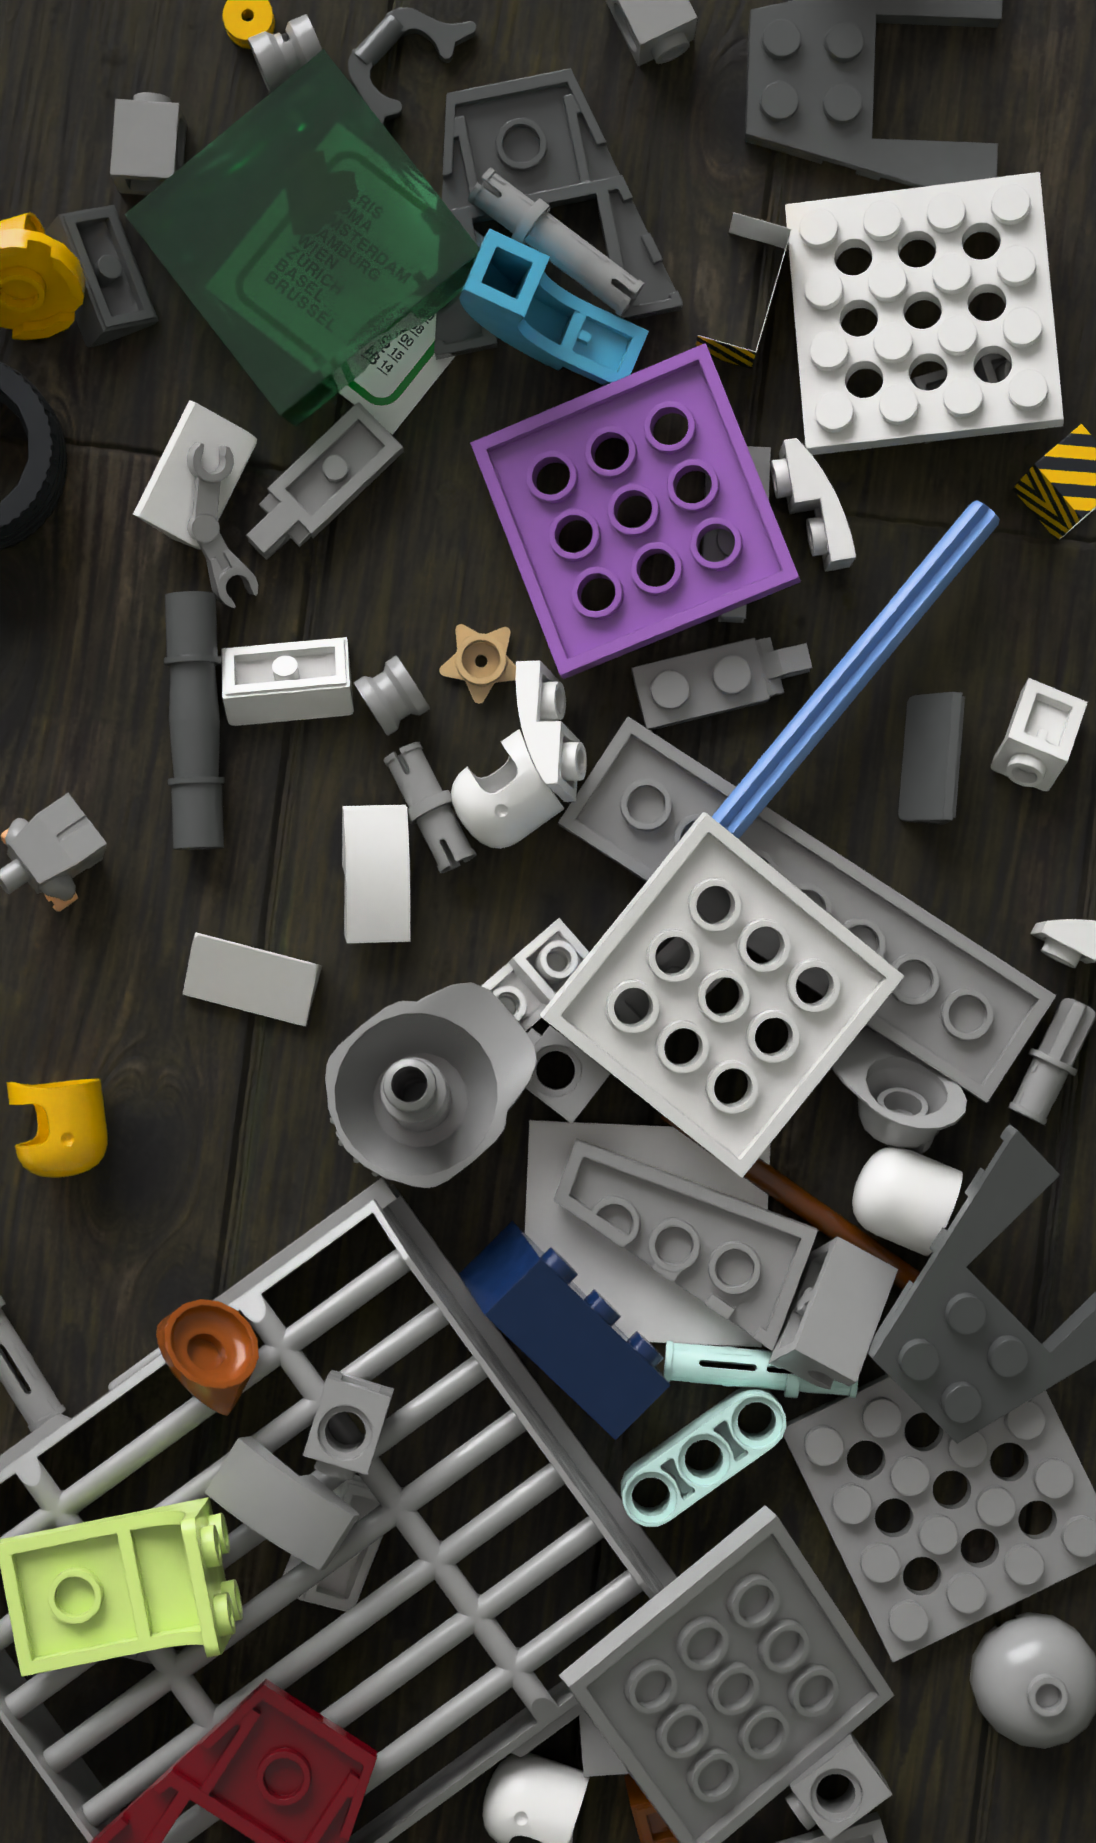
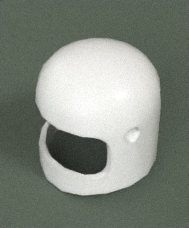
M519 729L501 741L509 754L508 760L501 768L489 776L481 778L473 774L467 766L458 774L452 785L451 798L457 816L474 838L491 848L501 849L512 846L564 810L563 805L553 791L544 783L534 766L525 739Z
M894 1146L882 1148L869 1158L858 1176L852 1199L853 1213L857 1221L866 1230L928 1257L932 1253L929 1248L941 1229L946 1228L960 1192L963 1172L909 1149Z
M528 1752L522 1758L514 1754L508 1756L493 1773L483 1802L482 1816L489 1836L497 1843H509L515 1836L529 1837L542 1843H572L573 1829L589 1777H583L582 1770Z

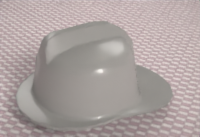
M866 1025L832 1066L833 1071L843 1084L858 1097V1115L864 1130L874 1139L886 1145L907 1148L923 1154L930 1148L934 1137L940 1130L955 1125L965 1115L967 1099L962 1088L956 1082L899 1048Z

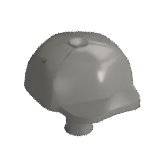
M472 982L452 984L425 996L417 1002L402 1000L385 1007L338 1045L328 1059L325 1074L328 1110L331 1115L330 1122L335 1125L337 1130L335 1133L339 1138L338 1144L344 1146L346 1151L354 1157V1163L360 1162L367 1169L371 1170L372 1175L375 1177L380 1175L386 1180H393L421 1188H433L450 1180L488 1149L505 1129L507 1112L519 1099L534 1074L537 1065L535 1045L525 1029L506 1006L489 989Z

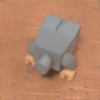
M69 793L37 813L29 822L22 818L15 819L10 827L1 833V839L8 847L7 855L11 862L0 869V886L7 894H11L28 882L37 894L43 892L48 902L52 901L54 910L58 912L78 899L73 878L103 859L107 843Z

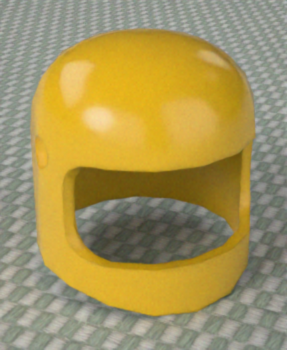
M80 1079L34 1085L7 1082L9 1105L33 1104L36 1111L38 1128L36 1136L32 1140L15 1145L17 1158L26 1170L41 1177L60 1178L81 1174L91 1170L100 1163L108 1145L101 1079Z

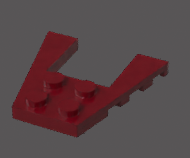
M265 1679L89 1843H162L189 1800L195 1802L256 1843H348L377 1759L378 1751Z

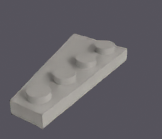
M577 1138L553 1200L614 1243L624 1247L649 1264L659 1274L694 1295L720 1316L730 1320L752 1335L755 1340L771 1351L774 1350L817 1235V1228Z

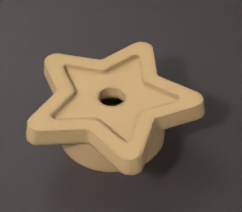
M463 624L456 626L457 652L440 667L439 672L443 676L465 681L474 702L480 704L484 702L494 683L516 681V665L506 655L511 631L508 627H502L487 634H479ZM478 656H485L487 658V664L484 667L476 665L475 660Z

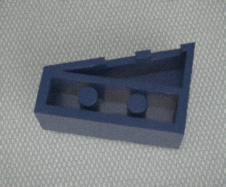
M513 1220L459 1273V1276L484 1315L615 1440L670 1386L669 1382L656 1367L664 1358L654 1346L638 1331L628 1338L615 1325L621 1318V1315L595 1289L586 1296L573 1282L578 1273L552 1247L544 1253Z

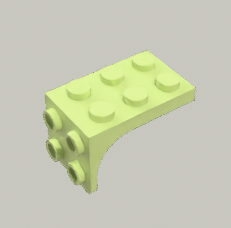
M210 1497L0 1539V1569L21 1677L183 1645H204L207 1658L222 1655L231 1636L236 1632L235 1621L243 1619V1609L236 1579L226 1581L222 1563V1554L230 1552L226 1520L223 1513L213 1514Z

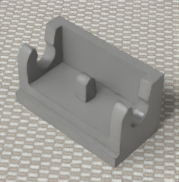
M838 1236L812 1251L769 1364L778 1369L783 1368L809 1383L825 1389H831L834 1380L847 1386L857 1383L898 1269Z

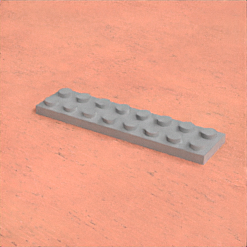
M627 717L578 791L576 801L571 802L559 820L558 825L647 882L702 812L712 817L736 786L630 717ZM765 807L739 840L904 975V978L867 1022L866 1026L937 1072L956 1082L962 1089L980 1101L987 1103L1056 995L776 812ZM721 886L708 887L699 895L697 909L711 923L718 922L729 912L731 904L729 894ZM760 927L754 930L748 937L746 948L766 961L773 959L780 947L778 934L771 927ZM819 967L804 970L797 979L798 982L821 997H824L828 990V977L824 970Z

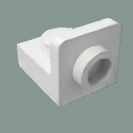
M1028 678L1020 692L1005 738L994 755L991 769L1008 776L1010 780L1021 786L1049 791L1068 762L1088 702Z

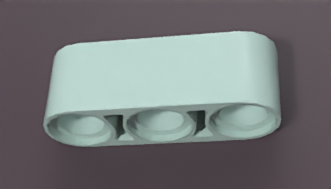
M742 1387L635 1461L624 1472L621 1480L622 1503L627 1515L635 1523L645 1527L663 1525L772 1449L782 1439L786 1430V1415L777 1398L768 1389ZM754 1402L768 1405L772 1410V1419L765 1430L759 1433H747L738 1427V1416L746 1405ZM699 1440H709L720 1448L718 1461L707 1470H696L685 1463L687 1449ZM657 1478L667 1485L668 1493L661 1504L655 1507H644L633 1500V1489L640 1480Z

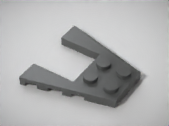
M792 0L751 9L748 24L744 142L819 164L827 161L854 169L857 175L877 181L881 177L915 188L996 178L998 143L872 138L876 23L998 28L1002 20V0Z
M571 68L447 93L434 343L436 360L498 348L496 336L477 323L464 310L459 299L479 252L473 224L494 220L476 205H472L467 201L477 182L482 185L484 181L481 177L490 167L531 200L536 202L541 198L550 205V208L596 200L607 257L634 278L640 279L645 283L634 301H630V307L620 318L631 321L680 311L683 308L682 298L678 290H675L662 263V256L632 200L633 196L623 175H620L606 146L607 142Z
M1010 1124L1000 1136L1003 1143L987 1168L984 1170L980 1167L965 1191V1194L968 1196L967 1200L948 1230L942 1228L929 1248L933 1252L914 1284L910 1280L908 1281L874 1335L868 1350V1355L957 1444L1096 1360V1291L1041 1344L967 1268L1000 1233L1060 1176L1026 1138Z

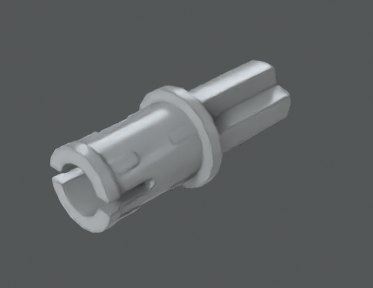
M1064 998L1060 1002L1038 1049L1031 1048L1028 1053L1034 1058L1013 1102H1010L1008 1106L1009 1109L1042 1125L1046 1124V1118L1068 1074L1075 1076L1078 1071L1072 1066L1096 1019V1012L1092 1008L1070 998Z

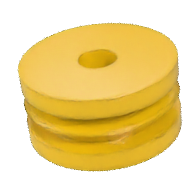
M227 0L223 8V22L229 38L236 45L251 49L247 38L264 31L271 34L274 33L275 19L268 0ZM248 18H253L251 21H245Z

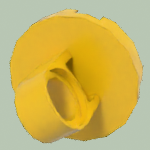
M28 212L1 220L0 327L13 329L12 339L18 340L49 338L68 329L74 322L75 311L83 304L85 276L79 259L63 243L46 235L40 220L35 214Z

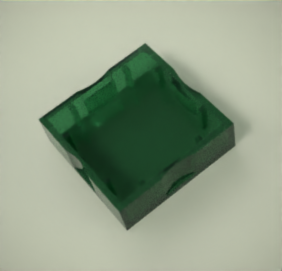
M324 49L124 214L278 414L295 427L363 373L387 344L402 333L423 324L460 294L480 249Z

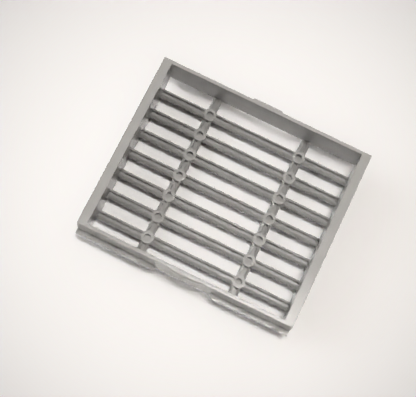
M383 1177L213 1300L222 1302L237 1311L241 1310L265 1344L258 1349V1361L243 1392L281 1366L303 1396L301 1400L251 1436L273 1453L313 1423L326 1380L321 1378L302 1349L409 1271L413 1272L434 1303L339 1372L371 1381L448 1324L452 1326L473 1356L385 1419L368 1475L358 1473L380 1505L353 1525L327 1569L318 1570L305 1562H301L242 1606L243 1619L235 1621L236 1632L231 1636L223 1652L395 1526L419 1559L221 1704H214L193 1675L218 1656L207 1658L204 1645H188L181 1651L175 1650L174 1647L161 1648L144 1652L155 1667L154 1671L66 1735L43 1702L97 1662L38 1673L27 1681L24 1676L21 1677L20 1670L5 1651V1648L14 1642L9 1613L0 1619V1720L88 1843L121 1813L120 1810L139 1797L265 1679L285 1690L435 1580L455 1607L457 1613L319 1714L344 1729L472 1634L475 1635L496 1666L378 1752L365 1795L510 1688L514 1689L526 1707L351 1835L348 1843H389L508 1754L512 1753L522 1758L583 1713L584 1710L563 1681L547 1691L533 1671L642 1591L652 1599L677 1578L675 1572L641 1525L635 1523L627 1515L620 1496L497 1326L484 1315L458 1272L395 1185L392 1184L389 1187ZM373 1213L396 1249L291 1326L285 1327L264 1299L262 1293ZM158 1347L111 1381L108 1385L109 1391L73 1418L60 1413L56 1414L0 1455V1484L16 1473L40 1507V1509L1 1536L0 1539L83 1523L78 1515L80 1511L215 1414L216 1411L210 1409L193 1396L66 1490H60L37 1457L165 1365L166 1362ZM489 1377L511 1409L407 1486L400 1487L379 1456ZM347 1412L337 1413L330 1418V1432L338 1442L348 1445L355 1444L365 1437V1434L360 1432ZM527 1430L550 1463L445 1540H438L417 1510ZM228 1453L153 1508L209 1497L204 1492ZM317 1470L311 1473L331 1491L346 1481L345 1479L323 1474ZM566 1484L588 1514V1517L486 1592L477 1594L456 1564ZM244 1523L229 1533L230 1552L222 1554L224 1570L266 1540V1538ZM605 1538L627 1570L523 1647H515L495 1617L598 1541ZM172 1691L194 1724L104 1789L81 1756ZM195 1804L177 1818L162 1843H188L220 1819L198 1804Z

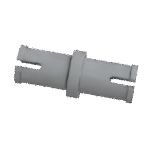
M414 742L399 748L400 755L397 756L396 752H392L383 761L389 767L409 807L407 809L409 823L411 825L418 824L438 864L439 872L445 873L461 866L459 861L468 862L477 854L471 848L451 808L453 804L450 791H442L422 751L423 748L420 742Z

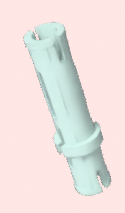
M666 1341L664 1377L668 1382L673 1380L727 1387L783 1390L784 1397L798 1398L799 1392L847 1395L851 1398H856L858 1380L857 1383L850 1386L834 1380L831 1389H825L811 1384L795 1374L768 1372L767 1367L776 1368L769 1364L773 1352L770 1350L683 1344ZM699 1362L753 1366L755 1371L700 1366Z

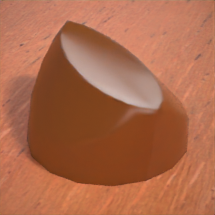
M199 1299L185 1303L157 1325V1342L162 1357L173 1375L196 1399L219 1414L228 1416L236 1406L258 1361V1339L250 1323L236 1309L222 1302Z

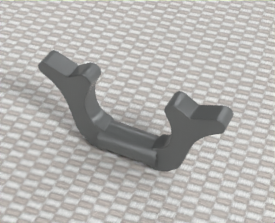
M396 8L388 12L385 18L362 43L352 50L348 59V75L367 112L366 138L370 143L378 141L386 121L398 118L402 114L401 102L383 95L372 84L370 76L374 66L401 37L409 34H418L426 38L435 47L441 62L450 63L453 59L455 46L476 35V24L473 21L457 24L443 23L413 8Z

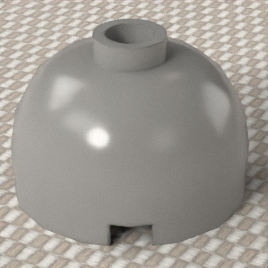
M1026 1612L1015 1615L1016 1619L1006 1621L999 1627L995 1625L984 1634L972 1655L969 1681L978 1709L996 1732L1021 1746L1046 1749L1070 1742L1089 1726L1096 1713L1095 1653L1074 1627L1053 1615Z

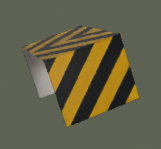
M733 212L729 233L781 247L786 251L792 229ZM782 258V261H781V264H780V268H779V271H778V275H779V272H780V269H781V265H782V262H783V258ZM769 303V306H768V309H767V313H766V316H765V320H766V317H767V314H768V310H769V307H770V303ZM697 336L695 347L706 343L712 358L752 368L757 348L756 351H752L704 336Z
M1082 424L1038 460L1013 488V491L1057 541L1096 509V440Z

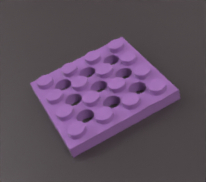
M706 343L470 442L556 667L563 679L801 582ZM670 413L684 416L688 420V431L680 442L665 445L655 440L653 435L654 427L662 416ZM610 438L624 440L629 446V454L623 465L613 470L602 469L596 465L595 452L603 441ZM550 463H561L566 465L570 471V479L567 486L557 494L549 495L540 492L536 484L540 470ZM692 471H700L707 474L711 478L712 485L705 499L697 503H686L677 497L676 487L683 475ZM631 496L645 497L652 505L650 518L645 524L637 528H627L621 525L617 518L619 506L625 499ZM575 520L589 523L592 527L593 535L590 544L584 550L570 553L561 549L559 534L567 523ZM715 529L726 530L735 539V546L731 555L719 562L705 560L699 552V545L703 536ZM665 554L671 557L675 563V571L670 581L658 587H652L643 583L640 577V569L643 562L651 555ZM596 578H605L613 582L615 597L610 606L601 611H590L583 606L581 594L588 582Z

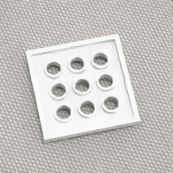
M1040 172L785 204L787 228L792 229L788 246L805 447L812 455L1063 426L1064 416ZM977 232H988L998 239L1000 247L990 258L978 260L971 258L965 253L963 244L966 239ZM924 240L935 248L936 254L929 264L914 268L907 266L901 261L899 257L900 251L910 241ZM850 248L866 250L872 257L871 265L865 272L859 275L852 276L842 273L837 268L836 262L840 254ZM988 292L1000 296L1005 302L1006 308L994 320H978L968 309L970 302L979 294ZM921 300L935 303L942 312L938 322L926 329L912 327L905 320L907 309L913 303ZM865 308L877 316V324L869 334L856 337L847 334L842 329L841 323L844 316L853 309ZM988 354H999L1010 362L1012 369L1009 375L1000 382H984L978 378L974 371L978 360ZM933 361L945 368L947 372L945 382L937 389L929 391L921 390L914 386L910 380L913 369L920 363ZM861 369H872L883 378L881 389L875 395L868 398L856 397L846 387L850 376Z
M702 812L540 1013V1016L743 1178L904 978V975L715 819ZM721 886L730 897L729 912L718 922H705L697 912L698 897L708 887ZM760 927H771L778 934L780 941L779 950L770 961L756 963L751 960L747 953L746 944L748 937L754 930ZM670 937L684 939L690 950L687 965L676 973L662 972L655 959L656 950L660 943ZM819 967L824 970L828 977V990L819 1001L805 1003L797 995V979L804 970ZM724 977L733 979L739 989L737 1004L726 1013L712 1012L706 1004L705 995L707 988L716 979ZM639 988L647 994L649 999V1009L646 1016L641 1021L633 1024L620 1022L614 1010L617 997L626 989ZM769 1018H780L788 1028L786 1044L774 1053L761 1052L755 1042V1033L758 1026ZM682 1028L691 1029L697 1035L699 1042L696 1055L686 1063L676 1064L670 1062L664 1050L666 1039L675 1030ZM728 1069L742 1070L748 1080L745 1095L734 1103L720 1102L714 1092L717 1077Z

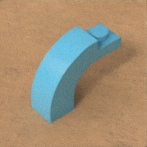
M489 229L459 297L464 310L483 328L505 343L558 371L565 367L604 386L631 375L649 331L569 293L552 281L544 272L550 256Z

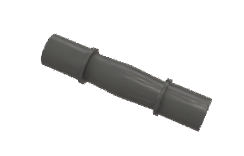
M204 591L173 592L165 594L167 657L164 658V666L170 667L169 730L174 778L168 779V786L171 787L173 849L224 848L222 785H225V777H219L220 715L215 666L221 665V657L218 656L216 594Z

